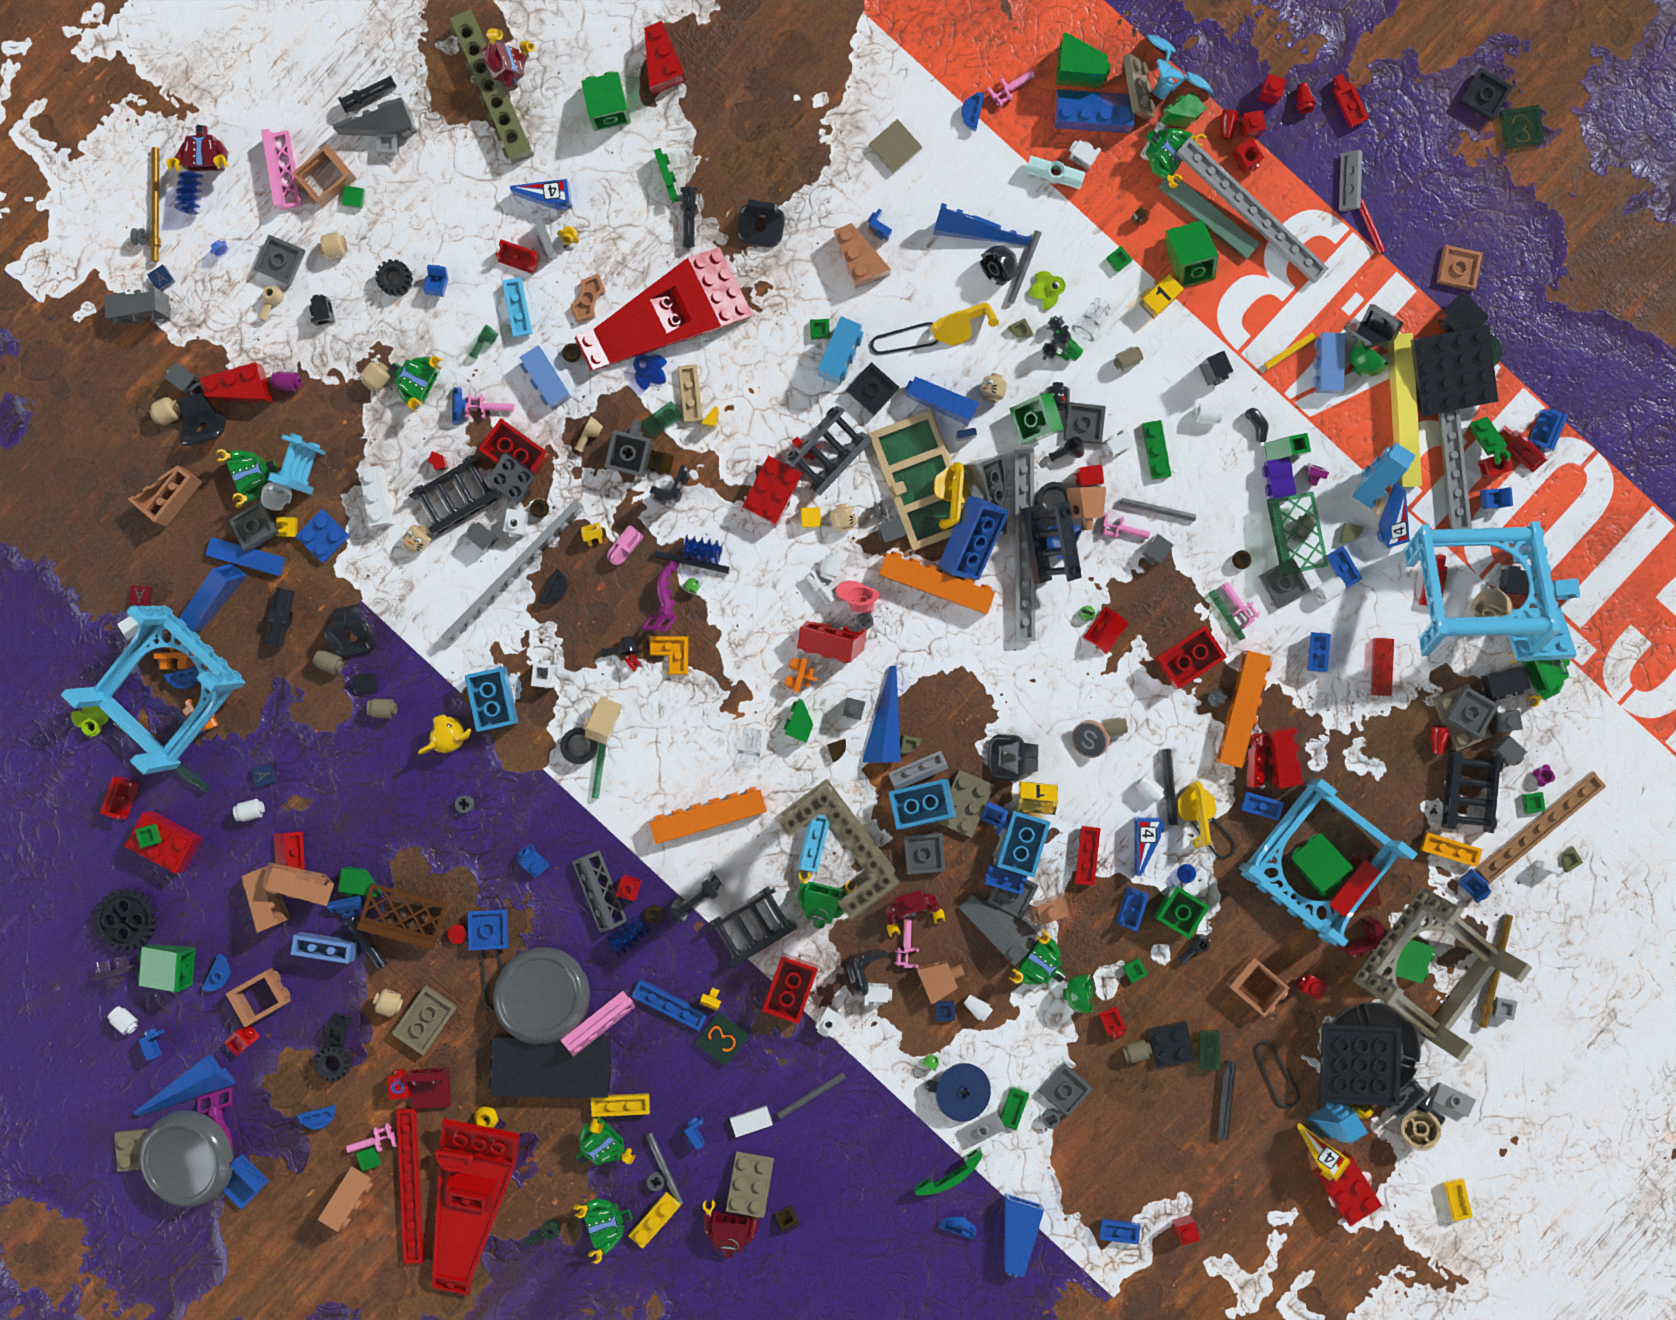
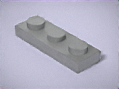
M1360 150L1341 153L1339 210L1342 212L1360 209L1362 151Z
M938 751L888 774L895 790H898L948 769V765L942 752Z

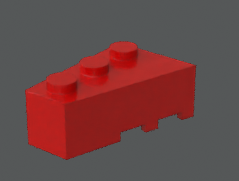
M662 20L645 27L649 89L653 96L686 82V77Z
M256 362L200 378L205 397L212 400L274 403L264 367Z
M807 621L799 628L797 648L806 653H816L824 658H834L842 663H851L864 651L867 629H861V632L849 631V627L843 626L842 630L831 628V624Z
M1284 727L1264 731V734L1267 735L1266 747L1268 755H1266L1268 766H1271L1272 774H1270L1272 785L1279 789L1302 785L1301 763L1298 761L1296 751H1299V746L1294 744L1293 734H1297V728Z

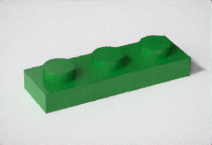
M1162 420L1142 423L1151 480L1171 477Z

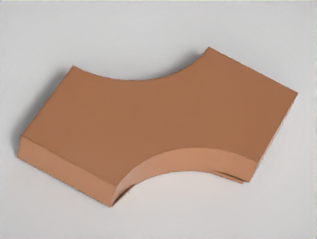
M599 273L581 280V294L577 301L570 305L578 324L596 317L595 304L598 298L606 293Z

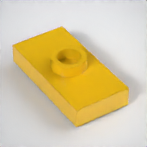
M1458 1178L1443 1182L1451 1219L1455 1222L1472 1218L1464 1179Z

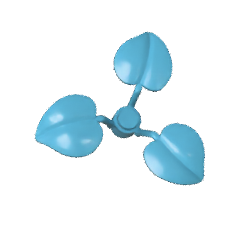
M1146 35L1145 38H1148L1153 45L1164 50L1166 53L1165 61L1157 60L1160 76L1158 83L1152 90L1155 96L1165 100L1171 90L1174 91L1185 80L1209 91L1211 96L1213 95V90L1203 78L1191 72H1187L1184 76L1178 69L1173 68L1168 63L1171 52H1176L1171 43L1158 36ZM1172 78L1178 79L1179 81L1173 85L1174 80Z

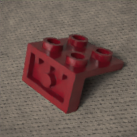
M1370 915L1362 917V930L1367 936L1350 940L1344 947L1338 945L1342 951L1352 957L1361 956L1366 951L1374 952L1385 937L1382 923Z
M450 1068L411 1069L405 1074L406 1082H411L413 1109L451 1106Z

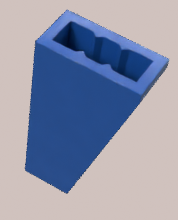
M916 376L913 381L909 380L905 388L908 391L906 397L966 426L969 425L979 405V402Z
M233 563L213 568L179 619L187 624L186 627L190 631L197 632L202 630L243 582L247 574Z
M1005 1193L1003 1265L1005 1272L1009 1276L1018 1278V1276L1024 1277L1044 1208L1042 1204Z

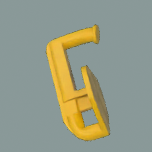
M981 303L939 318L931 325L930 329L934 339L955 346L970 339L972 335L971 319L986 314L988 325L991 327H996L999 324V320L989 303Z
M955 462L934 479V494L936 497L951 502L950 518H943L939 522V526L943 530L954 526L960 521L961 504L966 502L970 493L966 485L964 467L961 462Z
M1193 781L1178 798L1177 806L1181 819L1184 821L1198 820L1200 837H1196L1193 840V845L1196 848H1202L1211 844L1208 819L1215 816L1216 804L1214 796L1203 788L1201 782Z

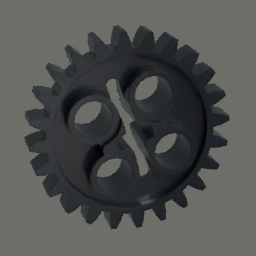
M129 887L123 890L120 888L115 892H109V897H103V902L97 904L101 909L94 911L95 914L99 915L93 919V921L98 922L94 929H100L97 936L103 935L104 938L101 942L109 941L108 947L115 945V950H119L121 947L123 951L129 950V948L134 950L137 949V946H143L144 942L150 941L148 936L155 935L151 929L158 928L154 924V921L159 920L158 917H154L158 910H152L155 902L148 903L151 898L150 896L143 898L144 891L137 894L136 888L131 891ZM125 901L129 904L128 910L124 907ZM111 915L115 918L114 924L110 921ZM138 915L142 917L141 924L137 920ZM124 929L128 931V937L124 935Z

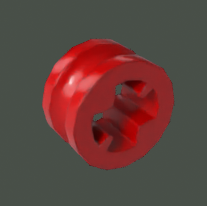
M632 653L629 658L624 659L634 672L637 671V667H642V664Z

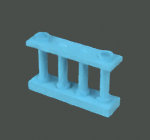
M292 433L290 437L282 435V439L290 442L281 471H278V474L270 472L268 480L312 495L314 488L308 486L309 482L307 480L316 453L325 455V451L321 450L318 444L312 442L308 444L302 441V437Z

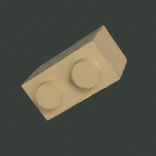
M600 697L597 703L594 702L590 711L592 713L591 718H587L583 726L585 737L607 745L620 716L622 704Z

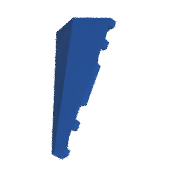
M942 202L933 235L1024 246H1029L1031 240L1030 236L1016 234L1017 231L1010 230V232L1002 230L1001 225L976 215L965 214L961 209L956 211L947 209V204Z
M897 665L889 667L862 759L863 763L901 762Z
M210 1054L137 1109L134 1114L142 1116L231 1086L236 1082L226 1068L221 1069Z

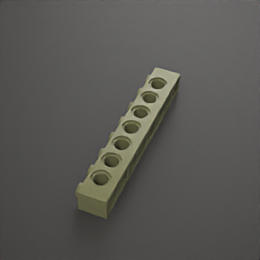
M470 9L451 17L452 25L449 27L454 38L458 36L460 43H457L461 54H465L467 60L464 62L468 71H473L475 77L472 78L476 89L481 90L482 95L479 97L483 106H487L490 111L487 113L491 124L495 123L497 130L494 132L498 141H502L505 146L502 148L506 159L510 158L514 164L533 156V151L504 83L493 79L482 56L481 50L487 44L472 10ZM472 33L469 38H464L465 34ZM479 50L477 55H471L473 51ZM481 68H487V70L484 73H479V70ZM489 85H494L492 90H486ZM502 102L499 108H494L495 103ZM508 119L509 123L507 125H501L503 120ZM511 137H517L514 143H509Z

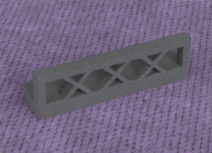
M600 850L573 860L572 863L599 932L611 930L628 922L620 900L616 896V890ZM596 857L598 862L597 869L592 867L590 858ZM599 875L604 877V886L599 885L597 881ZM606 893L612 897L611 904L606 903L604 899ZM613 911L618 913L620 921L613 922L611 916Z

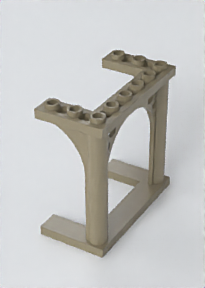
M826 778L782 811L783 817L777 820V822L788 837H791L821 813L825 816L864 868L862 872L848 883L850 890L855 888L856 883L857 888L838 902L848 917L852 919L900 882L893 874L896 871ZM846 884L840 887V889H844V893H846Z
M1422 887L1352 981L1386 1003L1422 1032L1421 1035L1460 1062H1463L1473 1049V1046L1451 1032L1452 1026L1495 969L1522 983L1533 967L1489 943L1459 918L1464 912V909ZM1426 916V922L1421 926L1420 923ZM1441 929L1452 934L1479 958L1435 1017L1432 1018L1402 994L1404 991L1398 987L1396 981V965L1403 948L1412 938L1427 930ZM1390 967V971L1386 975H1382L1385 969Z

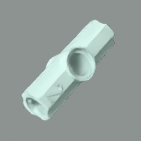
M1030 156L1025 172L1047 179L1052 184L1060 183L1076 189L1081 188L1085 172L1064 166L1059 161L1051 162L1034 156ZM1051 170H1058L1060 175L1054 176Z

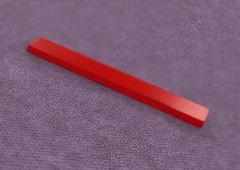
M412 1107L397 1108L396 1125L403 1264H417L424 1262L417 1109Z

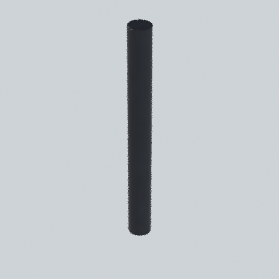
M655 550L654 558L676 561L677 563L729 574L730 567L658 550Z

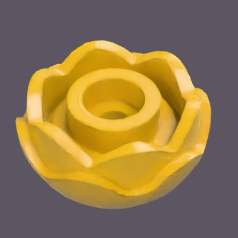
M1349 1104V1108L1361 1120L1369 1118L1374 1112L1373 1105Z
M485 1106L479 1108L474 1115L475 1125L494 1128L498 1123L495 1109Z

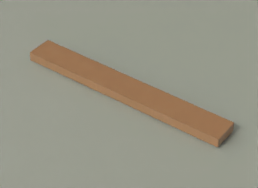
M1594 771L1588 773L1551 804L1546 811L1539 814L1475 868L1476 872L1488 884L1493 882L1603 790L1606 785Z

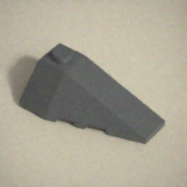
M402 97L382 102L377 105L378 109L374 111L368 109L362 111L361 117L352 116L333 125V129L339 135L377 136V133L397 134L398 137L406 138L412 136V133L417 132L412 112Z
M1003 455L964 464V477L971 495L1004 508V498L1007 497V491H1004V480H1007V472ZM1007 518L999 537L1007 533Z
M973 894L959 906L962 912L1014 966L1033 947L1037 941L1036 935L1040 937L1024 920Z

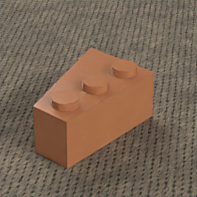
M852 223L834 230L835 241L855 289L890 275V267Z
M177 465L159 477L157 482L151 486H146L142 492L135 497L131 496L128 500L152 521L167 527L202 481L190 471Z
M269 862L262 886L266 889V892L277 895L280 893L290 898H299L327 906L334 883L326 874Z
M267 866L242 876V885L246 891L256 932L291 919L282 895L280 893L277 895L268 893L262 886Z
M351 1166L318 1218V1221L337 1232L345 1230L351 1221L352 1213L356 1212L362 1204L361 1198L364 1193L368 1194L372 1188L373 1183L371 1181L373 1178Z

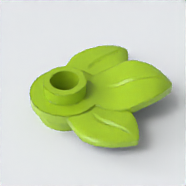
M1040 271L1035 274L1037 283L1030 288L1028 295L1035 299H1042V309L1047 310L1058 303L1059 295L1065 291L1066 283L1060 276H1052L1047 271ZM1055 282L1059 283L1057 289H1053V283Z
M99 706L83 707L82 711L71 712L74 725L82 728L83 733L87 736L98 735L102 730V725L106 724L110 718ZM92 723L95 725L94 730L90 728Z

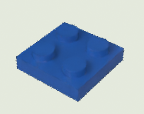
M321 509L295 537L322 563H326L351 535L324 509Z
M508 909L468 911L469 950L509 948Z

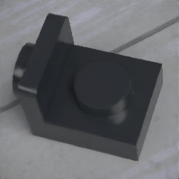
M334 1013L327 1024L324 1042L343 1047L353 1018Z

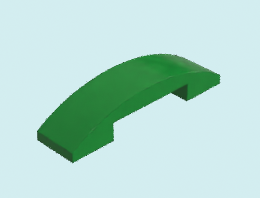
M980 1146L963 1156L965 1165L935 1183L930 1176L915 1185L916 1195L936 1194L950 1189L963 1181L973 1172L983 1156Z

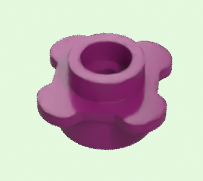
M1544 764L1540 769H1534L1532 775L1538 781L1537 785L1540 787H1544L1545 784L1555 780V775L1547 764Z

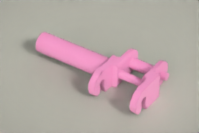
M1030 70L1009 84L1001 78L1000 82L1003 83L1004 90L998 94L994 93L989 86L986 90L989 92L993 102L996 101L997 106L1003 107L1002 104L1007 100L1013 101V95L1009 92L1034 78L1035 74ZM1005 93L1006 97L1000 100L998 96Z
M471 394L466 397V400H468L465 406L466 419H469L471 408H481L482 419H485L486 411H514V404L511 403L484 404L483 400L485 398H483V394L480 397H472ZM472 401H480V405H472Z
M1105 513L1102 523L1104 530H1101V533H1103L1102 537L1106 534L1113 536L1114 540L1119 537L1118 531H1120L1121 533L1149 539L1150 532L1123 525L1124 516H1121L1119 525L1108 524L1107 518L1109 513ZM1107 526L1115 528V533L1106 531Z
M1228 582L1221 585L1238 608L1231 615L1234 616L1241 611L1248 618V622L1241 626L1242 629L1246 628L1255 621V617H1259L1261 612H1257L1252 606L1253 602L1246 603L1247 606L1245 607ZM1247 608L1251 610V612L1254 614L1253 616H1249V614L1246 612Z
M904 919V950H900L901 948L894 950L897 953V962H894L897 967H900V965H904V968L919 967L918 964H908L909 951H919V948H911L912 919ZM901 953H905V962H901Z
M388 1123L380 1129L374 1127L373 1134H375V1137L347 1145L346 1150L350 1153L375 1145L377 1151L382 1152L380 1140L386 1138L391 1139L393 1147H397L394 1131L391 1132V1126ZM384 1131L387 1132L386 1136L380 1137L379 1133Z

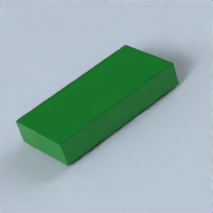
M1010 1087L1000 1115L1004 1126L1017 1130L1029 1097V1092Z

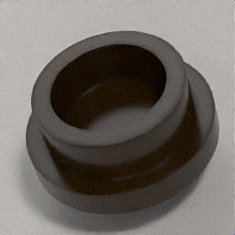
M1142 207L1136 210L1131 217L1135 226L1144 225L1149 219V211L1147 209L1144 210Z
M569 343L564 346L562 356L567 362L574 363L580 359L581 351L578 345Z
M536 499L530 505V512L536 518H544L549 513V505L543 499Z
M1245 550L1235 552L1232 557V563L1237 569L1248 568L1252 561L1251 555Z
M650 905L646 908L644 918L648 923L658 924L663 919V910L658 905Z

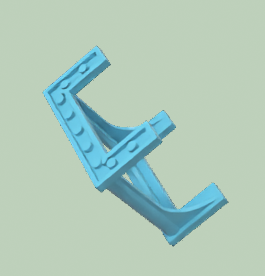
M1533 521L1528 527L1431 530L1430 524L1420 526L1405 547L1404 553L1407 567H1415L1419 560L1421 562L1431 622L1418 638L1421 656H1429L1445 637L1516 635L1528 638L1530 653H1538L1561 631L1562 622L1558 618V602L1554 597L1555 586L1551 582V566L1547 561L1548 551L1547 547L1544 546V530L1540 526V521ZM1492 546L1510 553L1514 564H1522L1528 575L1529 595L1526 602L1519 610L1505 616L1445 618L1434 547ZM1527 559H1530L1531 565L1528 564ZM1534 594H1537L1538 600H1535ZM1533 604L1538 606L1540 608L1541 614L1538 615L1533 613L1530 610L1529 605ZM1522 612H1525L1527 616L1522 617Z
M131 606L126 613L138 623V629L129 645L95 687L65 689L61 696L74 708L99 706L147 752L146 754L134 755L130 760L143 774L176 769L181 764L178 758L232 691L242 688L246 682L237 671L232 670L227 665L226 660L214 653L211 646L204 644L197 633L190 631L183 620L172 614L173 611L169 607ZM166 629L171 632V640L169 643H167L164 639V632ZM170 647L185 653L196 665L199 671L196 679L201 682V695L194 711L164 747L112 696L147 653L157 648ZM203 664H205V666H207L209 669L205 670L203 668Z
M1309 779L1305 784L1307 788L1249 861L1242 863L1238 869L1242 871L1241 876L1249 882L1256 883V887L1264 894L1269 892L1273 896L1271 899L1280 906L1284 904L1288 907L1287 912L1295 918L1299 916L1303 919L1302 924L1311 931L1313 928L1319 932L1318 937L1334 946L1340 945L1344 947L1348 942L1344 938L1346 925L1363 900L1398 857L1413 860L1418 853L1404 842L1391 840L1337 798L1335 796L1337 790L1323 779ZM1321 798L1383 846L1370 862L1381 873L1346 917H1343L1335 910L1332 914L1331 908L1328 905L1331 900L1314 901L1300 896L1289 886L1282 871L1281 859L1287 841ZM1273 856L1277 860L1275 864L1267 863L1269 860L1272 861ZM1267 868H1275L1278 874L1273 878H1269L1264 874V871ZM1280 880L1282 882V886L1278 887V884H1272L1270 882ZM1291 894L1296 895L1295 899H1291ZM1307 904H1310L1313 907L1312 915L1310 914L1309 908H1305ZM1319 906H1323L1326 909V917L1323 920L1317 917L1316 911Z

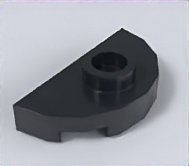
M559 569L555 570L539 600L540 603L555 604L565 596L568 588L567 579Z

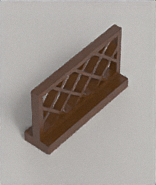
M371 883L357 930L433 950L448 903ZM374 888L382 890L385 898L376 902L372 896ZM400 895L405 903L394 907L390 898ZM388 900L392 910L382 914L378 904ZM414 900L421 901L424 908L414 913L409 903ZM407 905L411 915L401 919L397 909ZM434 905L442 907L441 913L434 918L428 908ZM374 906L380 915L375 919L365 917L367 910ZM426 910L430 920L420 924L416 915ZM394 912L399 921L394 924L387 923L384 916ZM413 917L418 926L413 929H407L403 922ZM432 922L435 927L434 936L426 934L422 927Z

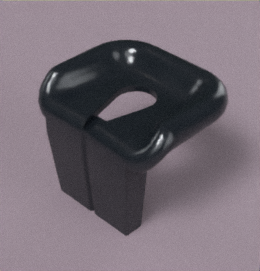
M748 199V205H744L740 211L737 228L738 237L743 243L767 248L775 247L782 240L785 215L783 211L778 209L776 203ZM759 215H765L766 229L763 232L755 229Z
M204 392L177 399L178 407L184 419L180 435V443L183 446H193L211 441L224 433L226 418L221 412L215 410L208 398L205 397ZM205 422L207 427L202 431H197L201 423Z
M361 604L334 609L330 626L326 628L324 633L331 651L340 657H351L374 650L377 641L369 623L363 619ZM350 629L357 637V640L355 642L347 641L345 630Z
M997 734L993 736L989 742L988 770L990 775L996 780L1017 781L1022 778L1023 774L1037 772L1039 745L1024 743L1023 739L1017 735ZM1008 752L1016 755L1015 761L1003 762V753Z
M874 949L848 957L845 969L854 993L861 996L868 994L869 988L863 964L887 957L886 950Z

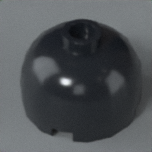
M993 246L980 256L982 257L980 261L982 271L989 280L993 278L997 281L996 285L1003 286L1015 276L1018 263L1015 253L1009 248Z

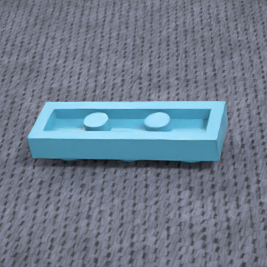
M517 277L503 280L502 283L513 337L533 335L522 278Z
M823 814L817 816L807 825L797 866L799 869L812 872L818 871L829 822Z

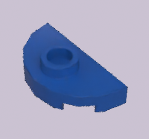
M975 93V95L966 99L962 106V120L970 130L975 132L985 93Z
M461 387L453 388L452 425L460 424L461 413L465 411L466 400L462 399Z
M197 667L164 674L166 681L178 689H190L200 682L196 679L199 675Z
M360 896L336 900L328 902L326 908L332 913L335 911L343 914L342 917H353L360 911L362 899Z
M217 955L202 990L215 991L225 986L229 981L231 969L227 958L223 955Z
M336 1104L299 1113L296 1116L299 1122L303 1123L306 1127L312 1130L321 1129L334 1119Z
M964 1217L944 1218L939 1222L938 1227L967 1238L975 1239L976 1227Z

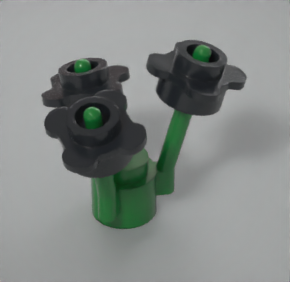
M1062 315L1050 317V320L1047 322L1049 324L1047 330L1051 329L1054 339H1051L1049 343L1046 342L1042 347L1041 353L1044 354L1042 360L1046 358L1053 359L1057 355L1066 361L1069 359L1076 361L1083 353V349L1071 338V333L1068 331L1069 326L1064 325L1061 327L1065 323ZM1058 344H1066L1063 348L1064 354L1057 351Z

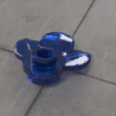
M657 354L650 357L647 355L637 356L634 359L633 367L636 370L635 380L638 386L643 390H647L650 383L664 384L666 376L662 367L666 365L667 360ZM646 362V367L641 368L640 363Z

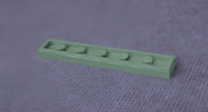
M1168 180L1160 184L1158 189L1196 220H1203L1207 229L1245 260L1248 259L1259 245L1255 239L1185 182L1181 181L1179 183L1174 180L1178 184L1176 188H1171Z

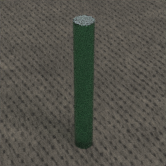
M1215 589L1208 593L1239 641L1246 638Z
M600 742L591 798L599 799L607 746Z

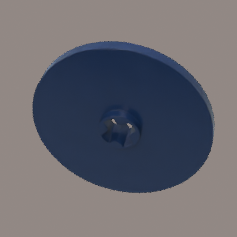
M970 1063L952 1065L943 1072L937 1082L935 1091L936 1102L942 1113L954 1121L965 1122L973 1120L986 1109L991 1096L989 1079L985 1072L976 1065ZM960 1090H967L966 1094H960Z

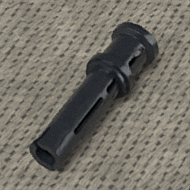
M390 75L359 91L354 89L352 93L344 97L339 96L338 100L347 114L349 110L357 106H364L365 101L397 86ZM382 85H385L384 87L369 93L371 90H374Z
M681 187L682 204H680V208L683 211V247L692 248L695 247L697 188Z
M356 915L342 925L348 928L352 934V939L358 941L376 967V970H379L388 963L368 936V932L357 930L359 916Z

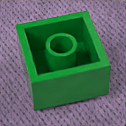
M1052 393L1040 394L1009 408L1021 444L1034 443L1064 430Z
M1172 883L1154 912L1153 917L1190 939L1210 906Z

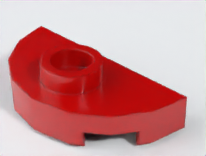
M441 1149L435 1150V1159L442 1169L448 1172H460L467 1168L475 1155Z

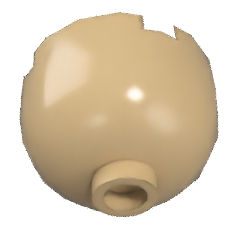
M1493 588L1478 593L1472 602L1470 611L1475 612V617H1499L1511 614L1513 606L1510 598L1502 590Z
M1415 1110L1402 1120L1401 1135L1404 1142L1410 1148L1417 1151H1428L1439 1143L1441 1125L1433 1114Z

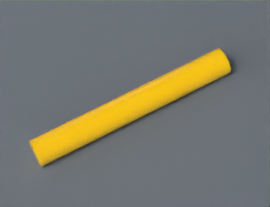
M1311 332L1264 363V367L1269 370L1315 340V334Z

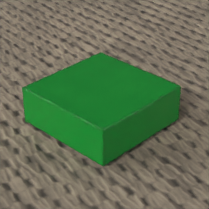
M344 186L342 205L362 209L365 189Z
M1122 246L1106 257V261L1116 273H1119L1133 261Z
M810 319L811 340L830 339L829 319Z
M1543 792L1521 794L1524 813L1546 811Z
M157 824L135 829L140 848L162 842Z
M1138 957L1121 966L1131 984L1148 975Z
M376 1146L356 1153L362 1172L382 1164Z

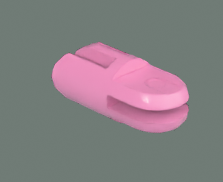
M629 525L607 553L609 562L614 565L623 563L643 539V535Z

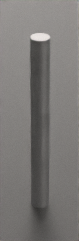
M1038 230L1034 231L1007 302L1011 304L1015 303L1042 232Z
M1121 498L1120 505L1193 522L1196 520V514Z
M841 1072L777 1112L778 1117L782 1119L846 1079L845 1075Z
M650 1132L645 1135L672 1197L682 1205L684 1202L656 1139L653 1133Z

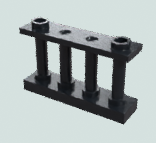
M837 405L827 411L826 417L796 449L788 453L787 459L784 461L792 468L796 464L812 480L810 488L820 496L872 441L868 434L862 431L856 433L841 417L845 410ZM835 422L851 438V443L847 447H843L828 432V429ZM821 436L838 452V457L834 461H830L814 445ZM808 450L825 466V471L821 475H817L801 459Z
M466 457L462 460V464L424 486L419 485L412 490L413 492L409 494L410 498L414 500L420 499L432 519V526L428 528L432 535L438 536L502 498L498 490L488 488L478 471L476 464L481 462L478 457ZM468 469L482 491V496L478 499L472 498L459 474ZM453 479L466 501V506L461 509L455 507L442 485ZM435 488L449 510V516L444 519L439 518L426 495Z
M1070 501L1055 504V510L1041 511L1040 504L1022 508L1034 584L1050 581L1054 575H1066L1067 582L1082 578ZM1056 517L1058 529L1044 530L1042 519ZM1059 537L1061 548L1047 549L1046 538ZM1063 556L1064 567L1050 568L1049 557Z
M1448 751L1441 827L1456 829L1458 824L1483 826V832L1494 833V829L1497 827L1496 808L1499 777L1503 768L1501 756L1490 755V761L1464 759L1462 752ZM1463 766L1489 769L1488 780L1462 778L1461 768ZM1462 785L1487 788L1486 799L1461 797L1459 789ZM1461 804L1485 807L1484 818L1459 816L1457 814L1458 806Z
M713 871L706 875L701 882V888L684 901L677 897L671 904L669 915L675 922L679 921L682 924L691 912L689 909L705 897H711L713 900L720 894L724 885Z
M769 886L762 889L758 897L725 917L720 918L718 916L710 921L709 932L716 928L731 953V958L728 959L731 969L798 928L795 920L790 921L785 918L772 894L776 892L775 886L771 889ZM763 899H766L780 923V928L775 931L773 929L770 930L755 905ZM748 908L764 933V938L759 941L753 939L739 916L740 913ZM730 919H733L747 942V948L742 951L740 949L737 950L722 925Z

